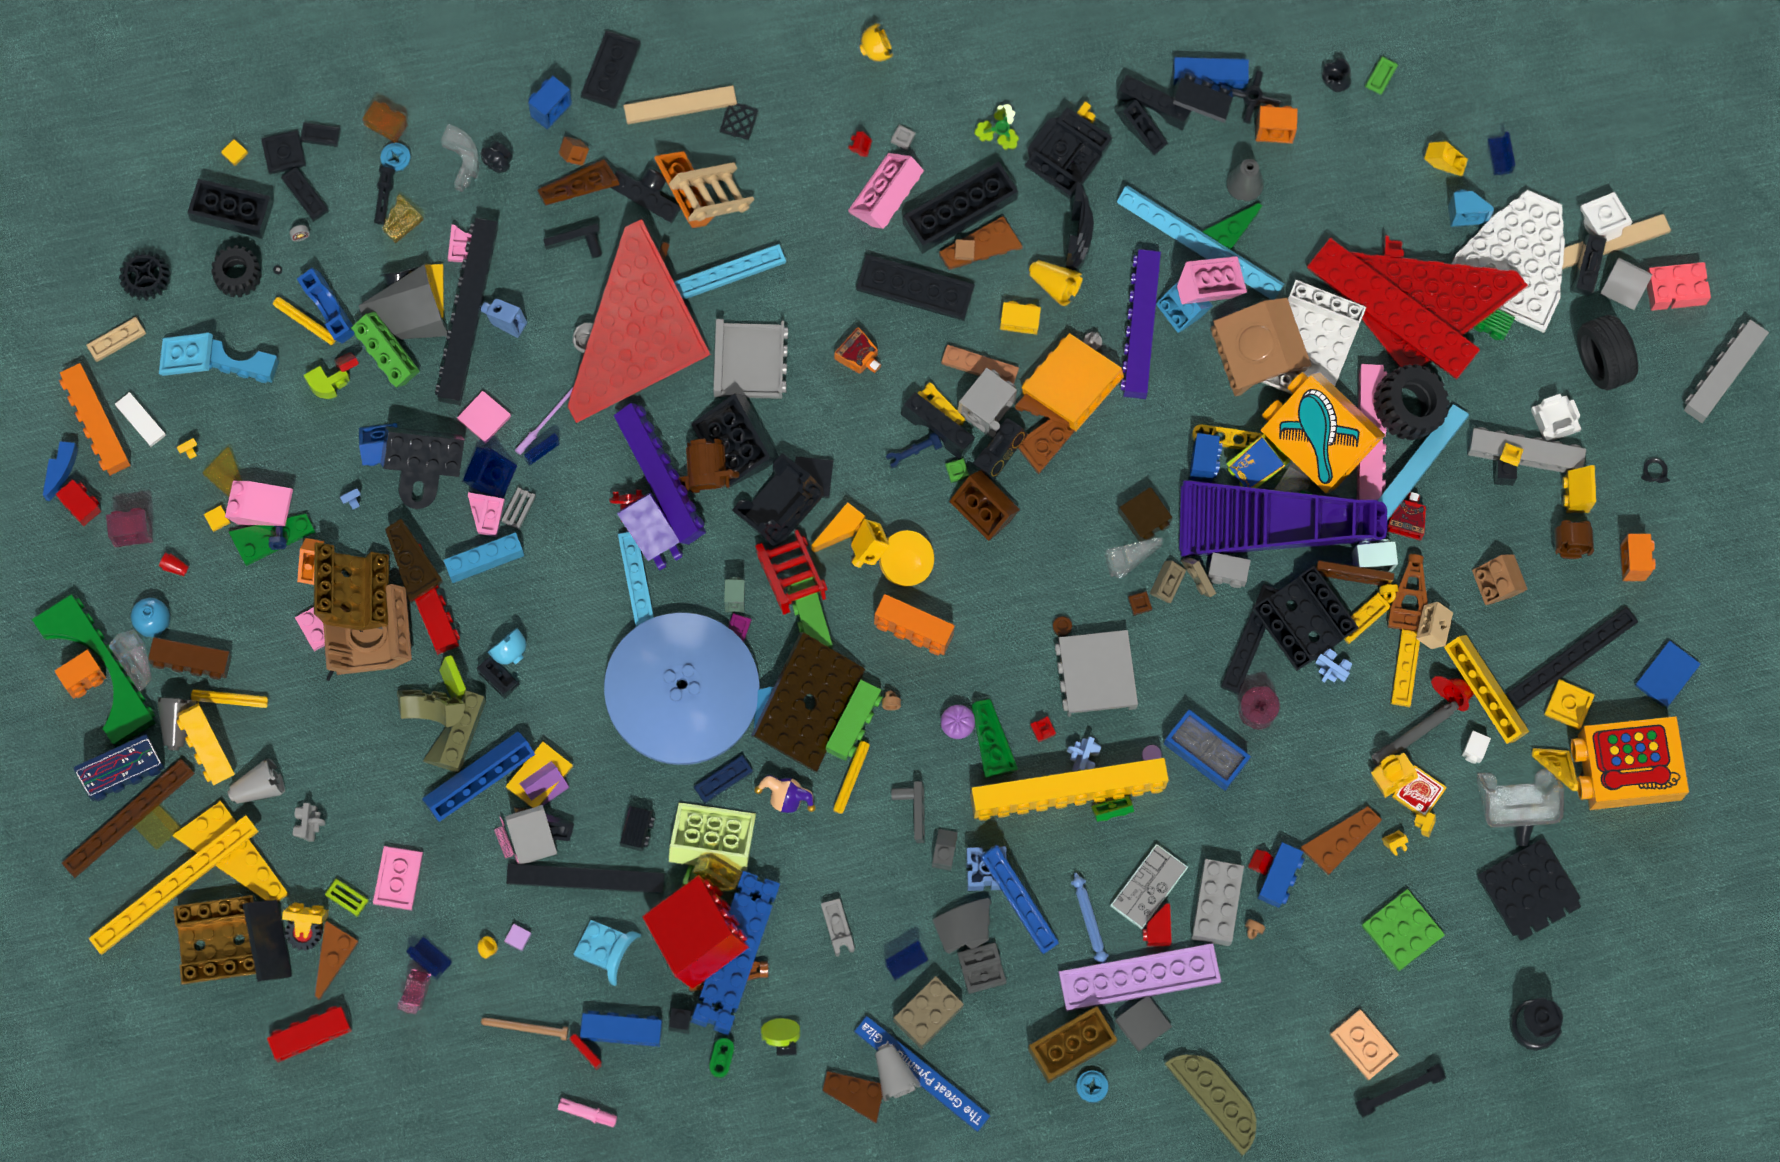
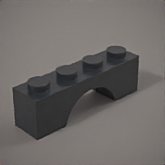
M1126 75L1118 90L1117 99L1123 102L1137 100L1141 106L1154 110L1164 118L1166 123L1182 131L1191 117L1192 111L1173 104V97Z
M916 392L903 405L901 415L915 426L923 425L934 431L942 440L945 449L958 459H961L972 447L975 438L973 435Z

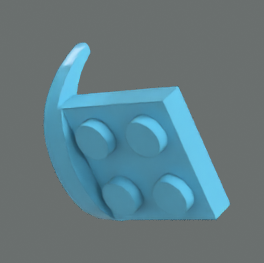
M591 920L573 955L607 970L610 984L616 986L617 972L621 959L628 946L636 938L641 937V934L635 931L624 934Z

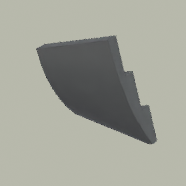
M985 898L970 902L933 919L943 947L948 954L965 944L969 948L974 949L989 940V906L992 903L991 899Z

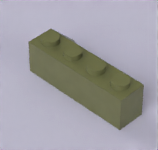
M465 691L462 699L465 704L464 715L454 726L445 727L423 762L456 773L461 772L486 703L484 696Z

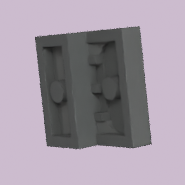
M996 943L957 953L968 994L1006 984Z
M1149 996L1143 998L1115 1020L1138 1052L1172 1027Z

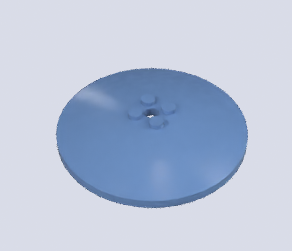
M671 613L645 621L622 639L613 652L607 666L604 696L607 711L615 729L636 751L648 758L666 764H697L723 754L733 747L748 730L757 708L759 677L756 664L747 646L727 626L699 614ZM684 680L688 685L685 689H679L676 686L677 682Z

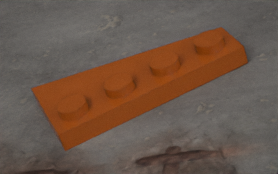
M1002 216L961 239L975 241L974 260H956V243L940 251L939 255L950 270L971 264L973 261L980 259L985 260L991 256L1006 254L1012 250L1017 251L1022 249L1023 246Z
M1049 419L1028 434L1018 449L1035 471L1040 474L1075 430L1070 428L1069 425Z
M1366 807L1303 845L1300 849L1329 875L1382 819L1369 807Z

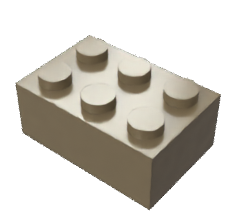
M935 976L894 1017L893 1022L922 1049L963 1009L964 1004Z

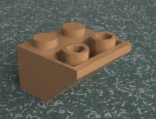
M1500 555L1472 570L1485 605L1512 598L1528 590L1514 555Z

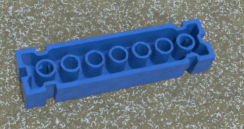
M745 871L742 872L736 889L740 891V894L735 893L729 912L738 920L739 930H742L747 936L746 942L749 948L705 980L698 999L703 1001L702 1005L697 1003L691 1019L692 1023L706 1027L707 1023L715 1025L713 1030L726 1035L729 1034L735 1016L730 1015L731 1011L736 1013L773 907V905L768 903L774 902L780 883L765 879L764 883L757 881V875ZM753 894H754V895H757V898H759V899H756V901H753V900H751L752 897H750V896H753ZM717 1004L720 1006L719 1008L721 1009H719L718 1012L714 1011V1007L712 1008V1006H715Z

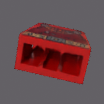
M1411 492L1408 495L1407 501H1402L1392 515L1387 526V532L1421 541L1425 530L1426 506L1418 504L1419 494Z

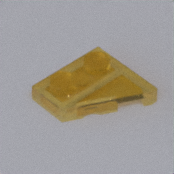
M400 194L397 196V203L394 209H391L389 218L385 221L382 228L384 233L395 244L424 220L422 215Z
M229 447L202 473L228 497H230L233 481H242Z

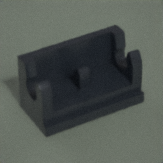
M491 656L476 668L477 672L504 699L520 685Z

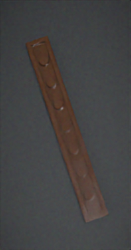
M180 759L61 864L76 878L195 773Z

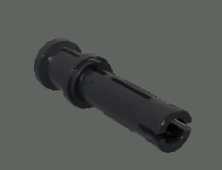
M389 167L379 168L380 178L376 185L379 191L374 223L379 225L386 223L389 194L393 189L392 180L393 175L396 173L393 168ZM382 199H383L384 201H383V207H382V212H381V204H382Z

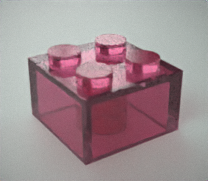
M133 508L129 512L113 511L111 514L106 515L108 537L115 548L153 542L151 520L145 509Z

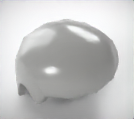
M583 323L573 333L572 342L574 347L582 353L585 352L593 323Z

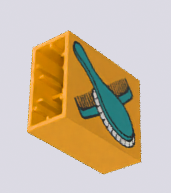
M1302 372L1287 387L1293 394L1283 405L1279 400H1276L1263 413L1262 416L1268 422L1260 431L1325 493H1329L1346 479L1383 439L1385 434L1320 372L1309 377Z

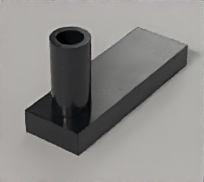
M598 224L543 239L545 250L586 238L591 257L597 258L602 256L597 235L600 234Z

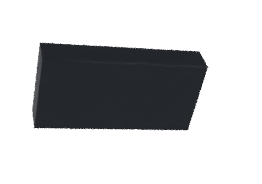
M303 123L300 141L338 147L341 129L339 127Z

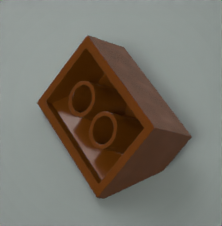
M981 470L970 475L949 501L988 541L1007 526L1020 511Z

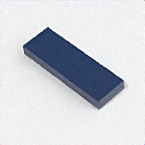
M742 755L694 786V789L703 803L706 804L753 773V770Z

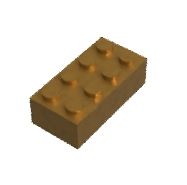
M1096 1006L1029 1045L1028 1050L1046 1081L1050 1083L1115 1045L1117 1038Z

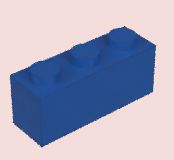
M1283 842L1281 843L1257 899L1278 908L1282 903L1286 904L1290 895L1287 893L1288 887H1293L1297 878L1294 875L1296 868L1301 869L1304 858H1302L1303 851Z

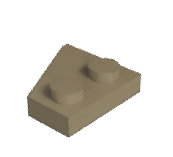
M1190 557L1180 560L1196 583V588L1201 595L1212 597L1216 594L1198 560Z

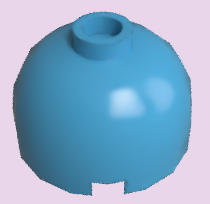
M148 597L141 599L132 608V625L143 636H158L170 624L171 617L168 608L162 601L156 598Z

